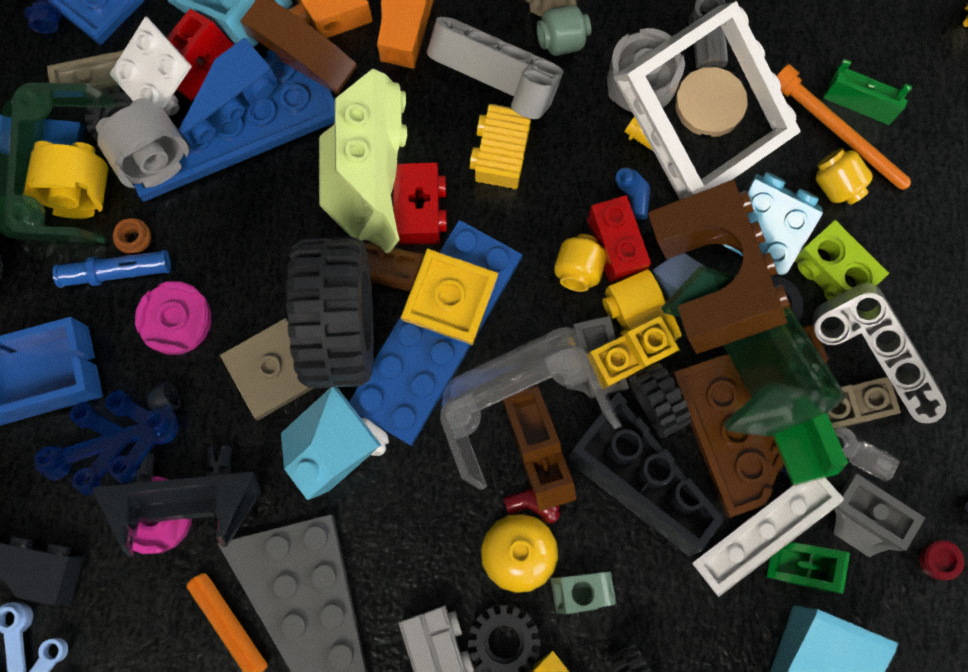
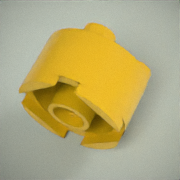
M38 141L34 144V149L30 156L23 193L24 199L31 206L41 210L42 205L53 208L52 215L75 219L92 217L96 209L101 212L103 208L108 166L102 158L95 154V148L90 144L76 142L69 146Z

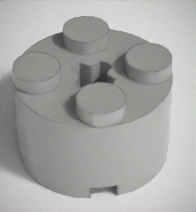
M645 28L640 29L639 33L630 36L627 34L619 40L614 48L607 76L608 94L611 100L632 112L613 76L672 36L658 29ZM678 53L646 75L662 108L672 100L683 75L685 60L681 53Z
M146 98L136 99L130 106L119 110L111 117L101 119L96 125L100 150L119 180L130 188H135L133 184L143 183L145 188L154 187L169 180L182 168L179 161L183 154L187 158L189 153L187 143L164 109L152 104Z

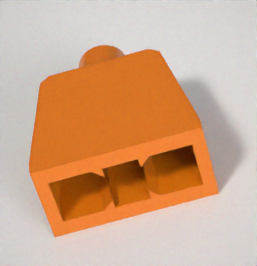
M297 0L298 5L288 9L307 24L310 23L315 30L326 38L372 22L367 0Z

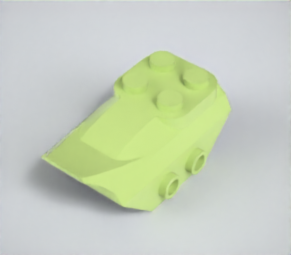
M372 69L335 99V124L319 137V205L350 237H356L361 241L368 240L380 246L385 253H390L399 241L391 193L396 177L397 152L399 147L405 146L407 138V127L401 123V113L404 112L406 105L405 91H400L399 83L392 82L386 74Z

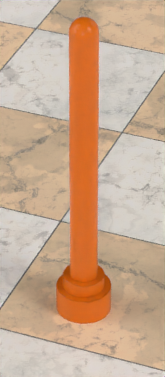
M790 64L783 68L777 75V78L781 84L780 90L786 97L791 95L897 188L904 190L910 186L911 180L905 173L800 84L802 80L798 77L799 72Z

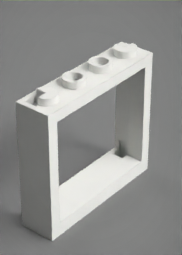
M737 1L717 6L613 76L680 200L731 181L801 132L796 123V114L786 103L780 90V81L771 72L764 58L765 51L762 45L755 40L748 25V16L739 7ZM721 26L773 130L712 173L700 179L651 88L646 75Z

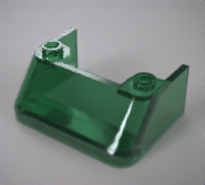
M26 83L20 86L5 102L2 109L0 136V234L15 240L105 243V236L80 228L45 226L44 206L36 198L23 195L31 152L36 142L43 141L44 119L50 114L52 107L114 108V100L88 84Z
M699 266L661 309L664 314L681 317L678 305L725 288L736 278V275ZM790 307L783 309L787 320L786 324L722 345L752 395V398L724 423L727 431L770 437L833 410L844 400L845 396L842 388Z

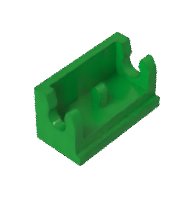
M843 59L839 66L836 67L823 98L890 125L905 109L908 100L904 98L910 92L912 86L904 83L898 90L847 69L851 61Z

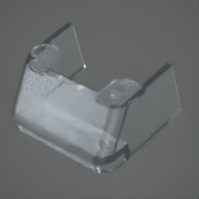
M571 328L556 329L454 377L446 384L443 391L440 419L462 479L479 490L487 487L468 437L477 429L480 423V410L551 377L558 384L567 387L576 386L589 380L599 405L613 428L616 429L622 426L585 343L578 332Z

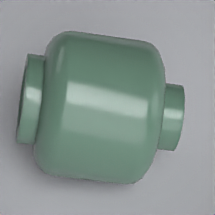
M565 5L546 10L542 15V20L537 22V35L542 49H547L550 54L555 56L580 51L586 43V36L591 35V23L588 15H582V12L576 5Z

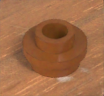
M130 218L122 220L114 229V244L123 253L130 255L141 253L148 247L151 241V231L139 219ZM133 233H138V238L130 243L128 241L129 236Z

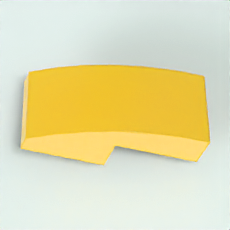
M659 316L591 351L588 356L605 388L677 352L679 348L663 318Z

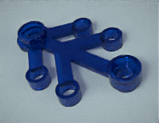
M120 390L108 395L105 406L115 416L126 415L138 424L122 428L98 415L97 411L88 403H78L72 408L70 419L80 428H90L103 436L64 449L58 446H46L40 449L35 456L36 470L50 480H58L69 472L72 462L101 453L90 468H82L74 474L72 478L73 488L83 495H90L93 493L94 487L100 486L101 479L107 471L118 482H129L135 477L137 467L154 444L163 445L175 438L179 430L178 418L171 409L166 407L148 411L133 403L132 399ZM122 400L121 404L116 407L117 403ZM136 442L127 457L119 456L127 444ZM127 465L126 469L119 474L120 469ZM90 477L87 484L83 485L84 481Z

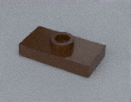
M363 241L368 254L371 282L411 291L425 254L393 248L390 253H385L380 246Z

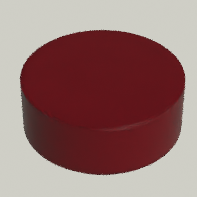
M945 540L931 541L920 552L921 568L933 579L952 580L958 577L964 568L963 554L952 542Z

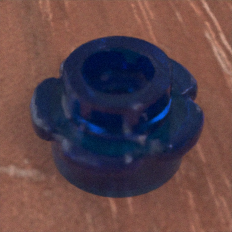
M37 1L32 4V7H27L24 11L25 17L28 18V25L32 30L47 34L53 33L58 29L61 12L52 4L45 1Z

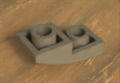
M888 377L819 393L834 429L901 413L893 385Z

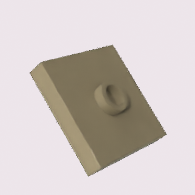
M286 318L220 355L254 419L257 421L314 389L306 387L297 379V373H295L293 367L294 361L290 352V337H288V320Z

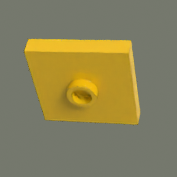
M427 249L401 319L402 321L473 345L495 287L498 273Z

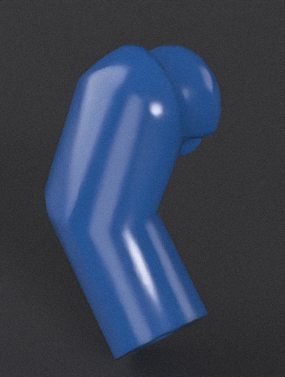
M628 167L621 168L616 173V183L631 199V209L635 219H647L650 185L637 171Z

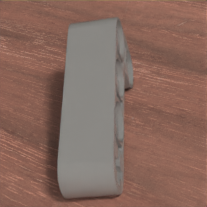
M448 17L436 19L427 54L431 59L514 96L511 108L523 117L538 119L551 106L563 75V70L559 66L458 20Z
M865 283L857 285L816 308L813 314L814 331L821 342L827 345H837L862 333L911 416L921 423H933L943 417L946 412V403L937 383L884 294L877 286ZM874 298L878 301L877 306L871 311L862 312L857 309V305L862 299ZM831 316L842 320L841 325L833 330H827L821 326L823 320ZM889 330L897 333L895 339L889 343H880L876 340L883 331ZM904 363L916 365L910 374L901 375L896 373L897 368ZM921 387L930 402L923 404L918 399L915 390Z

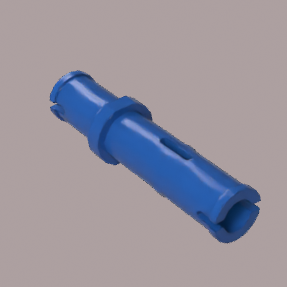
M166 250L98 259L96 256L87 257L86 261L55 264L53 266V279L59 288L90 283L91 286H98L107 280L170 273L171 261Z

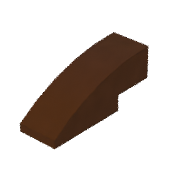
M255 0L240 21L248 37L274 51L280 61L337 95L357 68V64L326 37L273 0Z
M536 386L503 396L512 431L539 511L575 501L574 482L562 454L559 438L539 387Z

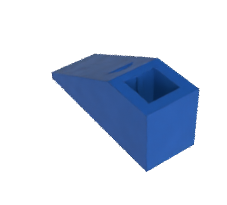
M245 37L215 59L179 129L192 148L198 144L208 142L213 138L217 130L228 122L239 119L245 109L256 101L267 98L273 92V89L278 86L271 67Z

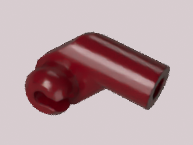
M531 488L503 497L508 515L530 509L539 514L544 523H554L560 517V505L539 511Z

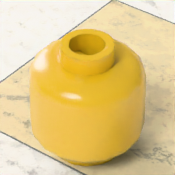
M841 148L818 163L819 171L816 174V181L831 202L841 203L847 201L849 204H853L868 194L866 187L871 182L873 176L856 151L845 152Z
M579 234L577 237L566 239L561 244L555 263V274L560 279L561 285L573 291L584 292L588 288L599 284L606 263L604 248L598 244V240L595 237L587 234Z

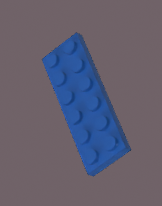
M459 220L439 253L498 273L495 287L477 332L478 335L522 260V254ZM400 317L373 362L371 380L363 386H358L349 403L361 418H367L380 429L412 446L471 345L402 321Z

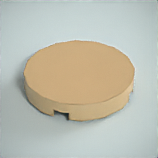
M706 67L691 72L681 82L675 103L676 113L685 127L695 134L702 135L703 133L711 135L710 137H719L731 132L741 122L748 105L747 93L741 81L731 72L717 67Z

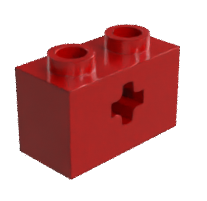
M189 9L167 36V39L191 65L190 70L176 91L193 101L215 59L231 48L233 44L211 20Z
M437 163L397 164L393 186L394 217L399 236L397 245L440 244V232H447L446 210H440L439 198L446 197L445 176H439ZM418 200H425L423 209H416Z
M627 195L592 205L587 222L592 236L598 240V244L605 250L606 263L604 270L609 285L649 269L651 262Z

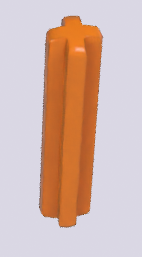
M201 573L192 578L187 583L188 590L243 672H263L267 668L266 661L209 576Z

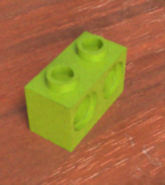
M836 220L803 248L795 259L799 271L806 278L814 280L824 290V295L828 301L852 288L846 283L845 275L851 276L855 280L856 285L865 283L876 286L889 274ZM818 249L825 250L829 254L830 262L823 260L819 256Z

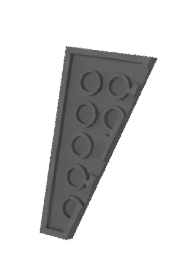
M327 515L233 539L227 547H222L220 543H217L291 672H368L334 515Z

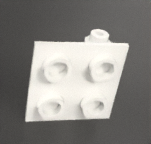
M145 17L110 72V76L132 101L146 98L152 104L163 108L171 116L176 114L180 108L178 98L173 94L190 70L191 65L150 19Z

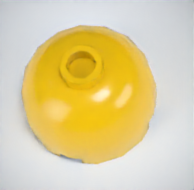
M526 514L508 515L496 521L485 534L481 547L482 565L488 577L500 588L514 593L531 592L544 585L554 573L558 560L557 541L550 528L538 518Z

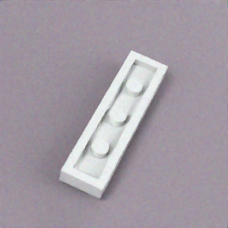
M826 478L797 486L793 485L695 560L693 565L719 597L841 504L844 498Z

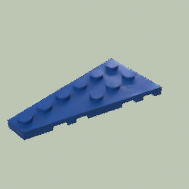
M268 50L266 52L267 57L264 60L271 67L278 82V86L273 89V92L267 98L258 100L245 109L239 119L228 122L217 130L213 138L208 142L198 144L192 148L183 137L188 145L189 153L187 158L183 154L179 161L182 168L172 178L157 186L145 188L143 183L134 184L138 196L143 201H147L335 123V100L330 90L280 61L274 51Z

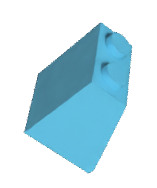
M793 605L770 672H885L896 652L898 643L818 609Z

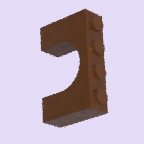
M734 179L648 212L657 243L666 260L709 244L728 245L743 254L742 267L736 278L729 285L717 292L678 305L687 338L696 354L787 323L783 309L790 307L788 298L782 284L775 287L770 276L778 274L770 252L761 253L759 244L766 242L758 221L750 223L747 214L754 212L747 191L739 193Z

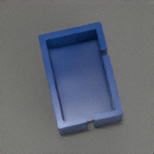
M67 317L0 336V425L103 397L97 365L88 361L95 358L88 326L72 317Z

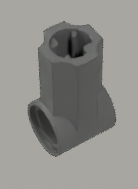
M697 0L689 16L688 26L703 16L701 12L708 13L717 6L726 4L725 0ZM721 26L693 43L695 67L697 69L706 67L721 68L727 65L726 36Z

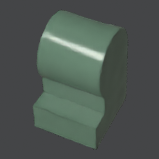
M611 572L551 578L556 613L571 614L616 604Z

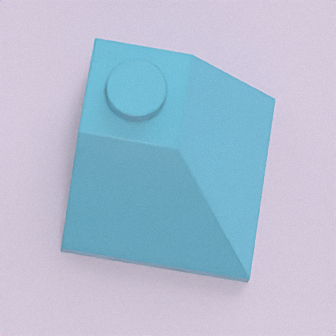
M337 387L328 389L281 433L284 469L307 500L329 492L381 446L380 442Z

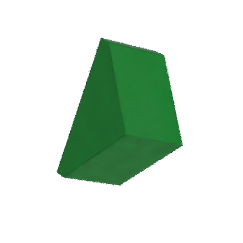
M790 542L770 557L767 577L819 591L843 594L850 553Z

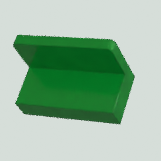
M817 390L802 393L795 405L767 413L766 421L790 481L794 486L838 475L848 464Z

